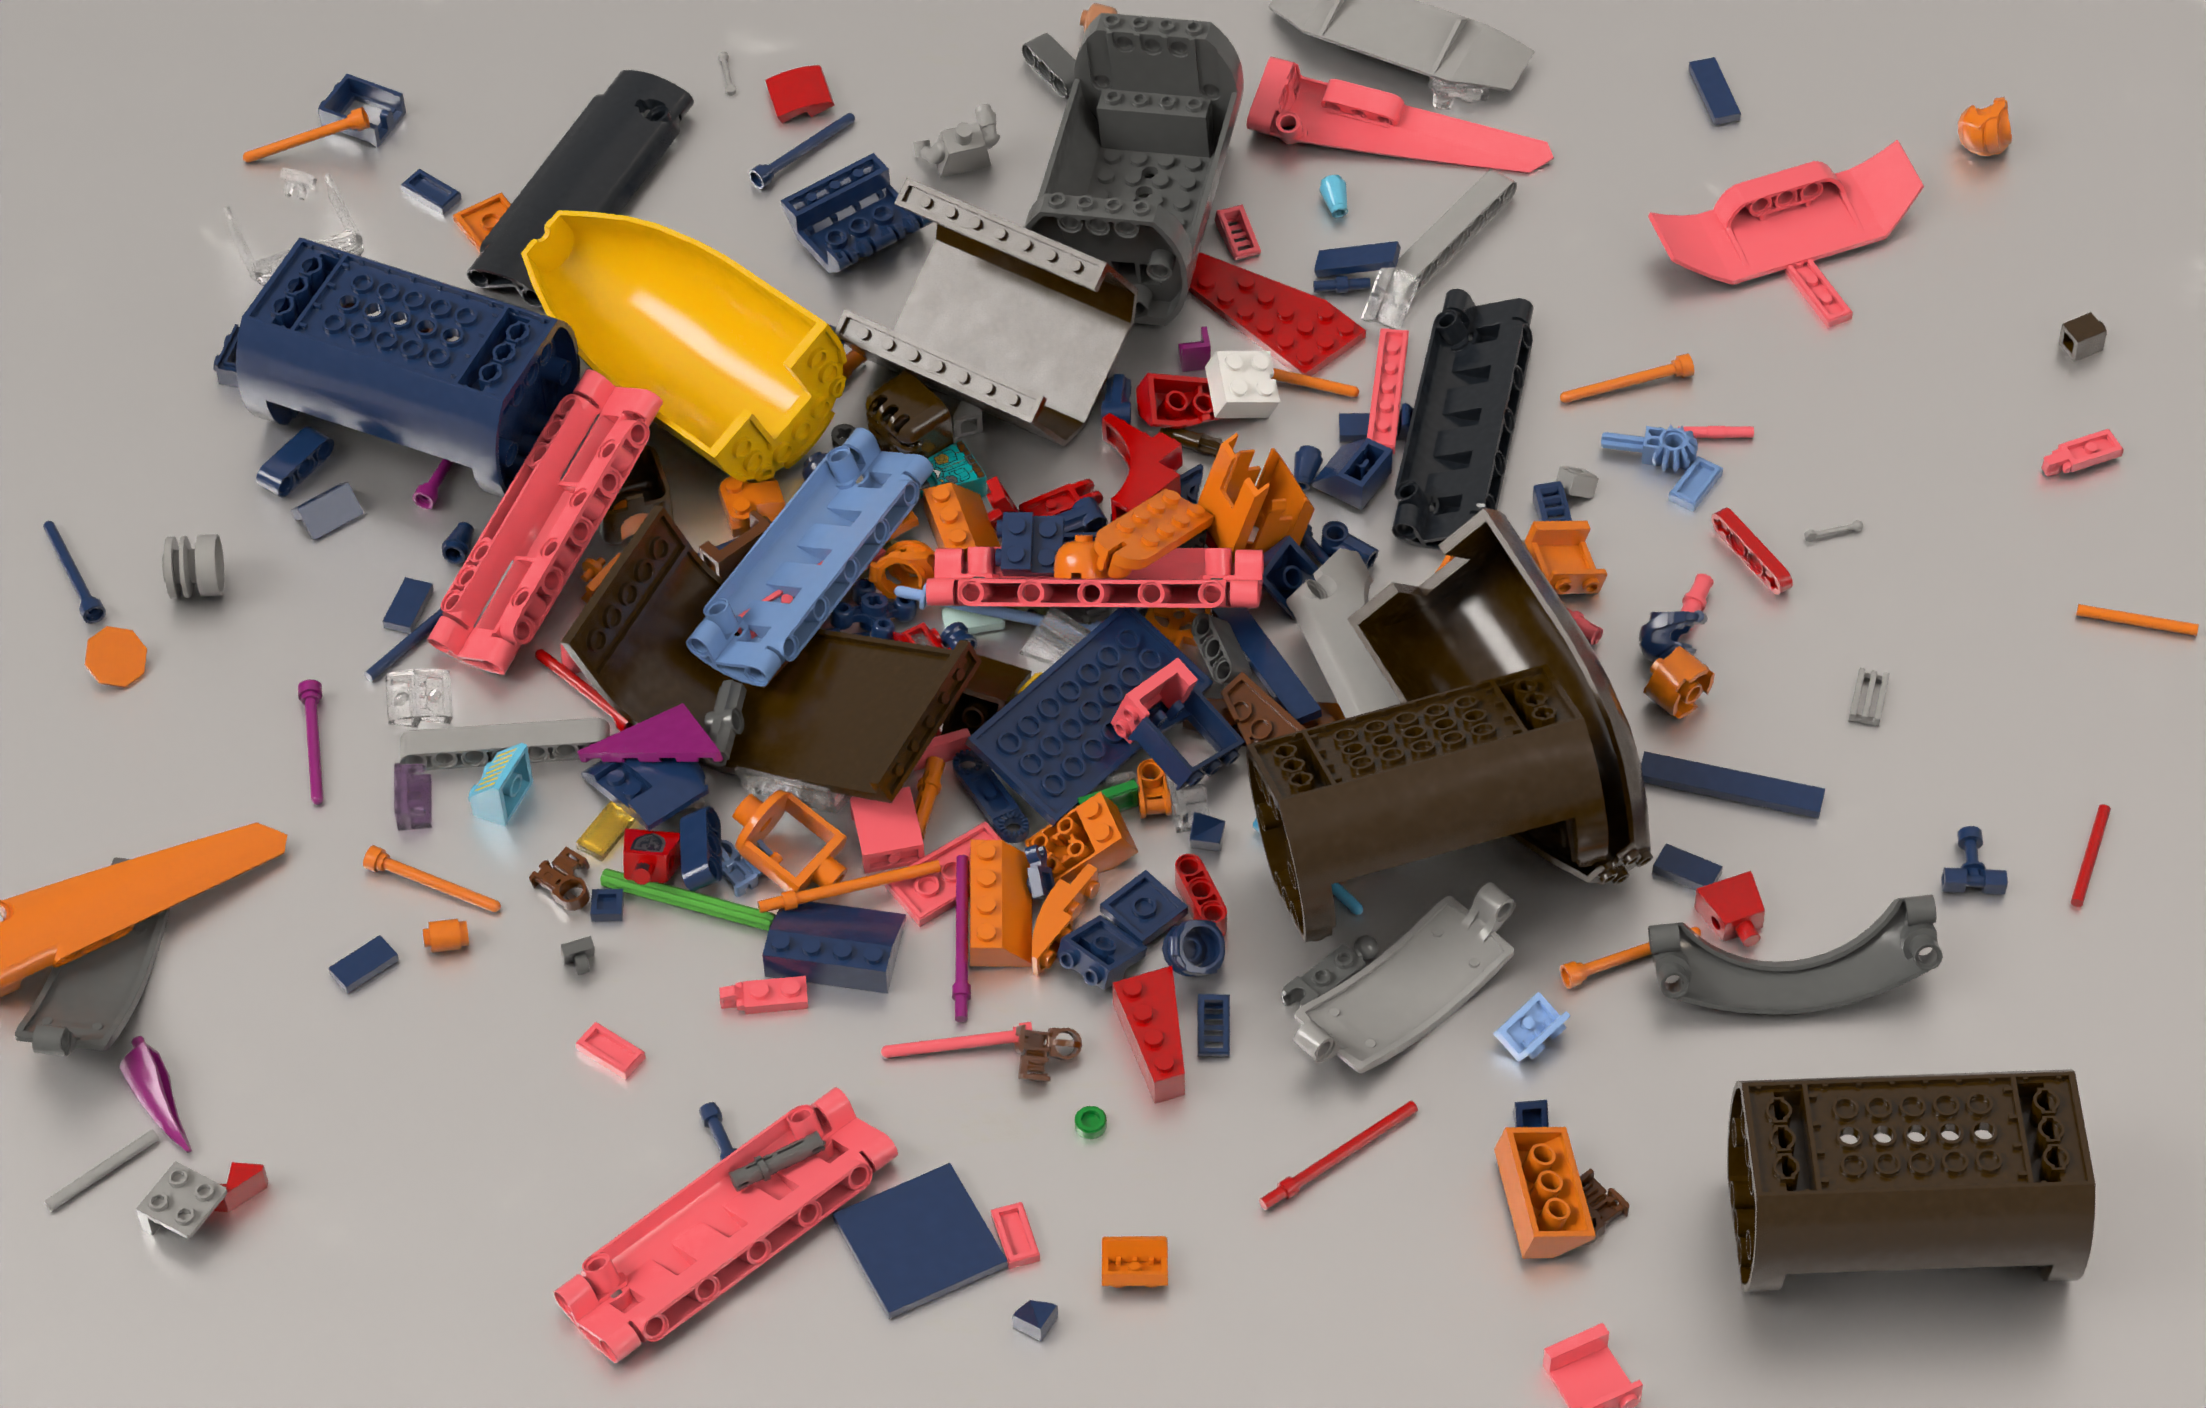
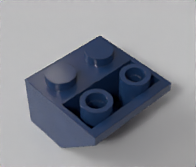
M1369 438L1342 445L1312 481V487L1362 510L1392 473L1393 449Z

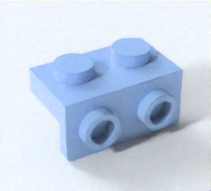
M1537 992L1493 1034L1518 1062L1527 1056L1533 1059L1546 1048L1542 1042L1548 1037L1552 1040L1555 1039L1567 1028L1563 1023L1571 1015L1567 1011L1559 1015L1543 995Z

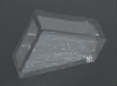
M1051 607L1031 632L1019 654L1052 666L1091 631L1057 608Z

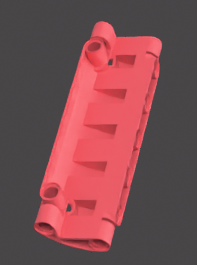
M967 547V562H965L963 548H936L934 578L927 579L926 602L928 606L1258 608L1263 586L1264 552L1263 550H1236L1235 563H1233L1232 548H1176L1146 568L1132 570L1124 579H1081L1074 577L1072 579L1055 578L1054 576H1003L1001 566H996L995 564L996 549H1001L1002 547ZM1211 578H1223V580H1211Z
M835 1087L811 1105H800L790 1110L589 1256L582 1264L583 1271H581V1275L577 1274L554 1291L555 1299L587 1339L614 1363H618L640 1347L641 1342H657L864 1190L870 1184L873 1173L897 1157L898 1150L885 1133L857 1118L846 1095L839 1088ZM815 1131L819 1133L822 1141L824 1140V1151L771 1175V1179L767 1181L760 1180L738 1192L731 1182L729 1172L748 1165L759 1155L761 1157L769 1155ZM621 1289L622 1293L613 1299L611 1295Z

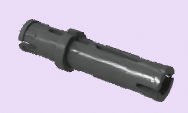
M815 1131L763 1157L759 1155L748 1165L729 1172L731 1182L738 1192L760 1180L767 1181L771 1179V1175L824 1151V1143L819 1133Z

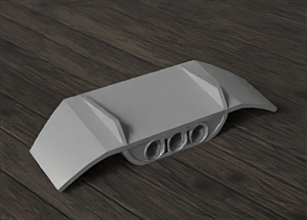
M1272 0L1268 6L1271 11L1281 16L1304 34L1449 84L1470 85L1510 92L1535 53L1531 48L1489 25L1417 0Z

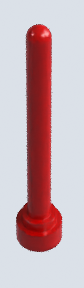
M538 649L535 652V658L611 716L616 724V729L623 731L634 726L607 703L592 686L543 649Z

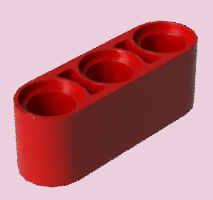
M1195 854L1181 855L1175 862V885L1183 902L1188 906V911L1193 920H1215L1213 922L1216 923L1224 937L1227 933V908L1204 863Z

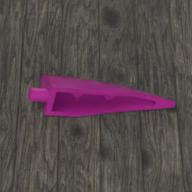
M137 1036L131 1041L134 1049L122 1059L119 1068L131 1090L155 1123L187 1153H190L192 1149L178 1116L172 1094L170 1075L159 1052L146 1044L142 1036Z

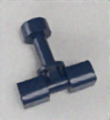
M1975 826L1961 828L1957 832L1958 846L1965 850L1966 863L1961 868L1944 867L1941 876L1942 891L1964 893L1966 887H1982L1984 894H2005L2008 886L2007 871L1986 869V866L1979 862L1978 849L1983 845L1982 830Z

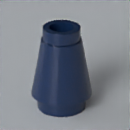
M1309 445L1301 446L1294 456V477L1303 491L1310 489L1312 481L1323 462L1321 451Z
M460 522L442 543V555L448 562L460 564L468 558L474 528L471 524Z

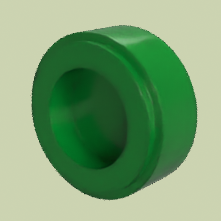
M1086 1106L1076 1113L1075 1130L1081 1137L1095 1139L1105 1133L1107 1117L1102 1109L1096 1106Z

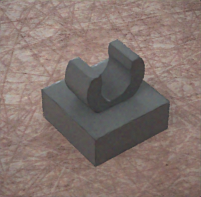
M591 936L561 944V956L564 965L574 962L578 975L590 972L588 958L593 957L595 953Z

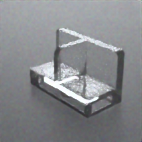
M1381 268L1361 320L1377 322L1389 329L1401 330L1420 279L1400 268Z
M1165 773L1167 788L1170 791L1176 833L1191 831L1194 812L1210 816L1207 805L1206 786L1200 781L1194 787L1187 785L1177 791V785Z

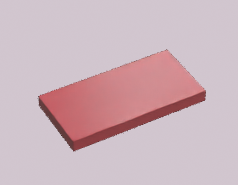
M986 821L909 865L913 866L939 860L941 872L884 885L919 927L956 906V858L958 855H967L969 857L970 887L971 839L1002 840Z

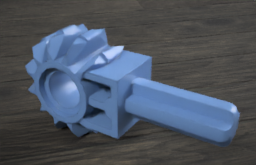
M1670 424L1668 429L1646 426L1645 437L1604 432L1601 437L1602 448L1642 453V464L1662 465L1663 472L1667 469H1673L1676 473L1678 468L1687 470L1688 466L1697 457V439H1694L1692 431H1685L1683 425L1679 428H1673Z

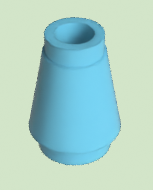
M1329 175L1321 180L1319 191L1332 217L1341 218L1348 213L1346 182L1339 175Z

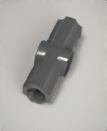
M733 680L723 681L722 686L719 688L714 711H710L705 715L704 722L707 735L720 750L723 760L715 762L713 758L703 759L706 763L713 764L716 767L726 765L727 760L730 758L735 735L741 734L744 730V718L741 711L747 689L742 683H737Z

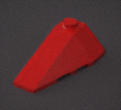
M1147 373L1136 388L1138 415L1150 427L1180 429L1222 419L1214 417L1207 378Z

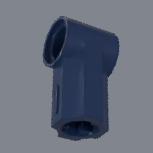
M1114 374L1107 379L1105 401H1102L1101 427L1102 418L1108 413L1125 420L1131 425L1130 397L1132 385L1131 379L1125 377L1124 374Z
M1084 497L1078 500L1071 510L1055 515L1064 516V533L1098 532L1108 524L1106 516L1093 497Z
M1330 521L1322 528L1320 546L1329 557L1340 548L1357 551L1368 571L1371 569L1378 557V549L1349 534L1347 526L1342 522Z

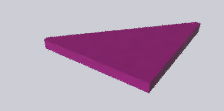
M684 703L577 751L581 762H588L594 758H601L602 762H624L625 758H638L639 762H661L662 758H675L676 762H699V758H713L715 762L723 760L720 750Z

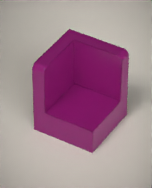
M1207 326L1201 327V341L1178 344L1182 372L1205 370V366L1211 359V345Z

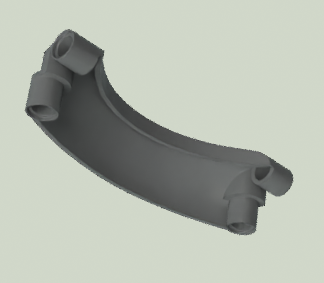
M1932 894L1895 899L1868 929L1853 940L1827 953L1794 961H1760L1726 952L1701 938L1683 922L1648 926L1649 945L1656 968V976L1661 991L1665 996L1690 1004L1738 1013L1800 1014L1852 1004L1885 993L1935 969L1940 965L1943 958L1937 941V931L1933 923H1936L1937 916L1935 900ZM1923 948H1932L1931 952L1927 955H1919ZM1672 975L1679 976V979L1674 983L1665 982Z

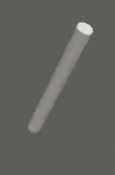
M153 1129L46 1199L44 1203L48 1210L52 1212L159 1140L157 1133Z

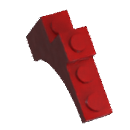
M1111 413L1102 418L1103 441L1118 451L1129 468V474L1125 483L1116 495L1111 498L1112 520H1116L1164 489L1175 491L1181 496L1180 474L1176 470L1183 466L1182 444L1162 432L1151 437L1146 432L1140 431Z

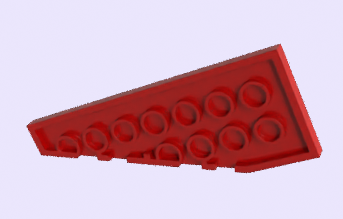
M1199 252L1189 292L1263 350L1270 351L1271 356L1290 371L1313 376L1366 338V330L1327 300Z

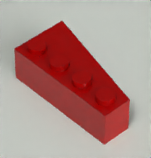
M1172 965L1113 982V1006L1154 1103L1185 1095V1071Z

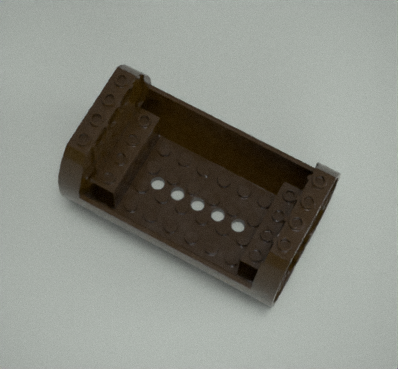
M1547 664L1247 745L1246 757L1250 788L1273 883L1305 943L1321 941L1325 937L1332 935L1333 928L1336 927V916L1331 884L1549 824H1551L1553 833L1559 835L1562 847L1568 849L1571 861H1576L1579 867L1592 866L1596 862L1606 860L1608 826L1596 758L1585 720Z
M2074 1070L1748 1080L1735 1083L1728 1122L1727 1180L1741 1289L1744 1292L1779 1291L1783 1286L1785 1274L2036 1265V1267H2040L2041 1277L2044 1282L2076 1281L2083 1276L2093 1240L2096 1184ZM1986 1130L1992 1137L1981 1139L1976 1136L1975 1132ZM1945 1131H1952L1955 1134H1957L1959 1138L1956 1140H1947L1941 1135V1133ZM1918 1132L1925 1139L1919 1142L1913 1141L1908 1137V1134ZM1883 1133L1888 1135L1891 1141L1882 1143L1877 1141L1874 1136ZM1848 1134L1855 1136L1858 1141L1854 1144H1848L1843 1142L1840 1137Z

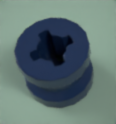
M963 622L950 624L940 635L942 644L946 648L949 647L954 650L959 640L969 641L974 649L977 647V640L972 634H968V628Z

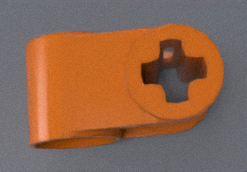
M1153 759L1143 760L1137 768L1140 818L1144 819L1147 815L1163 813L1166 816H1172L1170 791L1167 788L1165 772Z

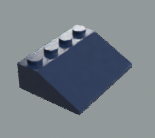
M819 902L799 904L798 908L787 911L781 908L778 910L769 928L762 954L765 977L786 978L806 976V983L888 994L906 922V914Z

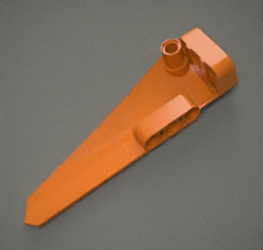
M256 822L0 900V916L3 918V921L0 922V998L18 990L25 977L51 965L53 968L65 965L125 936L132 931L135 924L283 855L287 834Z

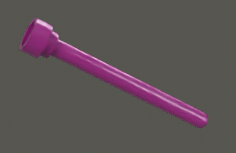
M442 459L428 483L418 486L412 496L416 505L423 509L433 508L439 498L438 487L454 462Z
M309 679L298 684V698L305 705L311 801L314 805H320L323 802L317 704H319L323 695L322 684L317 680Z

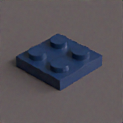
M1145 870L1100 904V912L1118 928L1146 946L1188 914V906Z

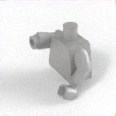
M989 104L980 105L975 109L978 123H960L955 128L943 130L940 132L938 141L932 147L930 146V140L913 142L915 157L922 156L929 163L936 164L940 178L990 167L991 162L987 150L996 145L1000 139V135L996 131L995 112H993Z

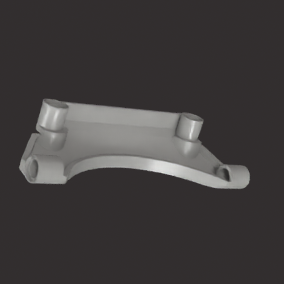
M1340 548L1313 573L1316 581L1306 580L1287 598L1286 602L1289 609L1293 612L1345 718L1397 705L1401 702L1347 620L1368 602L1369 589L1373 579L1359 552Z

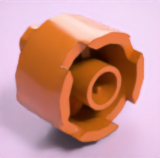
M1678 646L1664 660L1658 658L1652 664L1649 670L1652 676L1643 693L1670 715L1681 719L1696 710L1698 706L1694 702L1700 697L1702 692L1708 695L1714 683L1715 674L1692 653Z

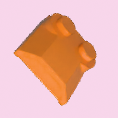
M730 476L724 479L720 487H718V495L733 537L741 536L751 529L749 519L751 511L755 510L762 517L766 516L773 522L786 506L778 481L775 478L760 482L756 480L742 482Z

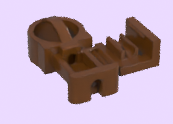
M565 847L551 862L553 868L548 860H544L539 865V872L533 871L529 876V880L534 889L538 885L543 886L551 891L555 902L569 911H576L588 903L590 893L585 881L575 877L574 871L576 868L579 870L580 867L588 870L590 865L585 857ZM572 888L583 889L582 893L578 897L573 895L569 890Z
M1026 1024L1019 1025L1016 1028V1036H1019V1040L1015 1043V1052L1017 1054L1023 1053V1050L1025 1052L1024 1055H1020L1018 1079L1049 1082L1051 1077L1047 1076L1048 1073H1044V1066L1046 1062H1049L1047 1057L1058 1060L1072 1059L1080 1053L1082 1048V1039L1079 1033L1071 1028H1048V1032L1025 1030ZM1060 1033H1067L1074 1041L1056 1039V1037ZM1055 1046L1074 1047L1072 1053L1063 1056L1057 1051Z
M1592 1169L1582 1174L1580 1180L1596 1237L1594 1240L1581 1246L1594 1243L1598 1237L1605 1233L1606 1224L1622 1213L1626 1217L1629 1213V1203L1613 1188H1609L1608 1194H1606L1607 1190L1594 1178V1171Z

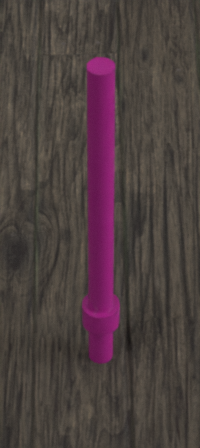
M958 855L956 858V959L952 999L955 1001V1021L966 1022L968 1020V1001L971 999V985L968 983L969 857L967 855Z

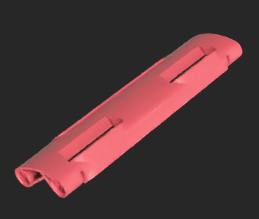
M586 369L573 394L565 396L557 405L441 602L443 616H440L427 638L428 643L436 649L469 665L492 673L505 675L522 644H527L534 638L650 437L649 426L663 404V400L659 396L646 389L615 387L600 373ZM599 414V417H598L597 421L595 422V424H594V426L592 427L591 431L589 432L587 438L585 439L584 443L582 444L580 450L578 451V453H577V455L575 456L574 460L572 461L570 467L568 468L567 472L565 473L564 477H563L562 480H561L560 478H561L562 474L564 473L565 469L567 468L569 462L571 461L572 457L574 456L575 452L577 451L579 445L581 444L582 440L584 439L585 435L587 434V432H588L589 428L591 427L592 423L594 422L595 418H596L597 415ZM513 560V564L511 565L506 576L504 577L503 581L498 587L496 593L494 594L493 598L488 604L486 610L484 611L483 615L478 621L476 627H473L481 612L483 611L485 605L487 604L488 600L490 599L491 595L493 594L495 588L497 587L498 583L503 577L505 571L507 570L508 566Z

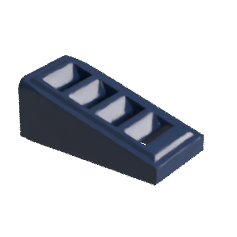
M1561 481L1538 484L1533 487L1532 500L1539 521H1572Z
M1198 994L1197 1056L1229 1057L1230 995ZM1204 1010H1222V1014H1204ZM1204 1020L1222 1021V1025L1204 1024ZM1204 1031L1223 1032V1036L1204 1035ZM1204 1042H1223V1048L1204 1047Z

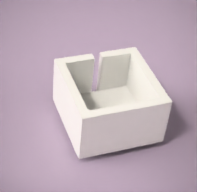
M1216 351L1205 366L1215 418H1269L1280 403L1276 379H1271L1274 375L1270 351Z

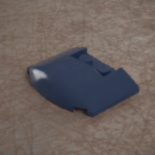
M625 758L624 762H602L601 760L581 772L583 779L649 831L709 794L708 785L705 784V773L699 763L676 762L675 758H662L661 762H639L638 758Z

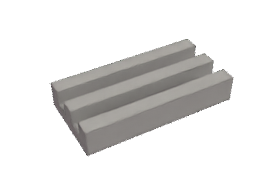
M1860 668L1849 720L1879 726L1890 673L1884 672L1883 676L1877 675L1878 671L1872 670L1870 674L1865 673L1866 669ZM1863 681H1867L1869 685L1863 713L1859 715L1856 713ZM1875 683L1881 684L1875 716L1869 717Z

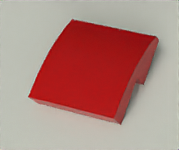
M820 65L792 69L765 80L777 117L782 124L804 112L813 117L835 106Z

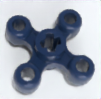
M860 579L854 583L852 589V599L858 606L852 607L848 603L839 602L830 614V622L834 628H840V630H846L853 623L859 622L862 629L871 632V637L893 640L895 625L890 618H895L900 622L912 621L916 615L917 603L914 600L896 597L893 602H888L886 596L876 592L874 583L868 579Z

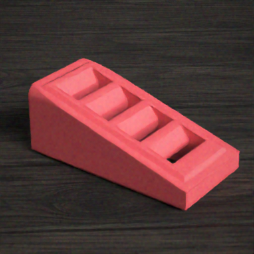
M1243 204L1216 211L1214 221L1234 260L1261 254V249ZM1238 222L1236 225H1228L1229 223ZM1240 229L1242 230V232H1239V233H1235V234H1232V233H1231L1232 231H1236V230H1240ZM1244 237L1246 238V240H1244V241H1240V242H1235V241H1234L1235 239L1244 238ZM1250 245L1251 247L1249 249L1238 251L1239 247Z

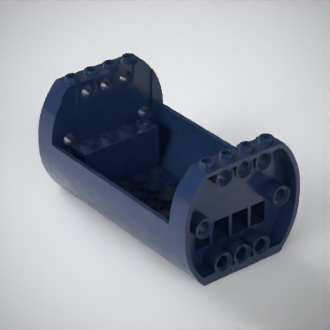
M299 237L242 316L236 349V373L242 400L248 411L254 416L280 425H288L293 418L297 417L298 411L431 454L472 468L475 480L484 492L503 498L559 402L565 396L573 394L580 381V358L577 354L579 350L574 331L563 320ZM377 311H378V312H381V313H380L379 315H377V316H369V315H368V314H373V313H375V312H377ZM402 320L407 321L406 323L400 325L394 324L395 322H400ZM428 328L433 329L431 332L428 333L420 332ZM454 336H455V337H459V339H457L456 341H447V340H446V339H451V338H453Z

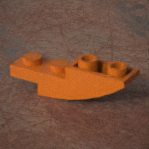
M1088 863L1071 884L1059 879L1044 901L1033 931V975L1038 977L1045 968L1049 969L1054 964L1061 938L1074 931L1073 921L1081 913L1082 906L1088 899H1093L1097 895L1100 888L1098 868Z

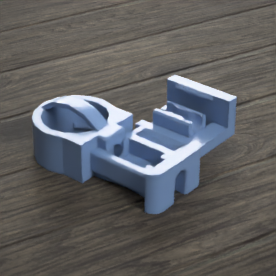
M761 839L757 841V847L768 856L773 853ZM721 840L722 858L724 860L722 862L723 875L734 886L735 896L741 897L746 894V888L749 887L752 890L758 886V877L763 875V873L743 857L741 859V855L731 842Z

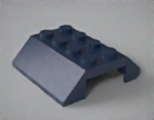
M874 153L780 200L798 241L828 273L839 272L857 263L859 258L868 257L903 239L905 234L914 233L933 223V221L894 204L899 193L890 185L889 168Z

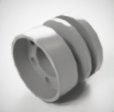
M218 534L198 535L195 549L191 548L187 536L180 538L179 546L175 536L165 539L162 571L170 599L180 597L181 587L185 598H190L193 593L194 584H197L201 597L223 595L225 580L224 557L221 539Z

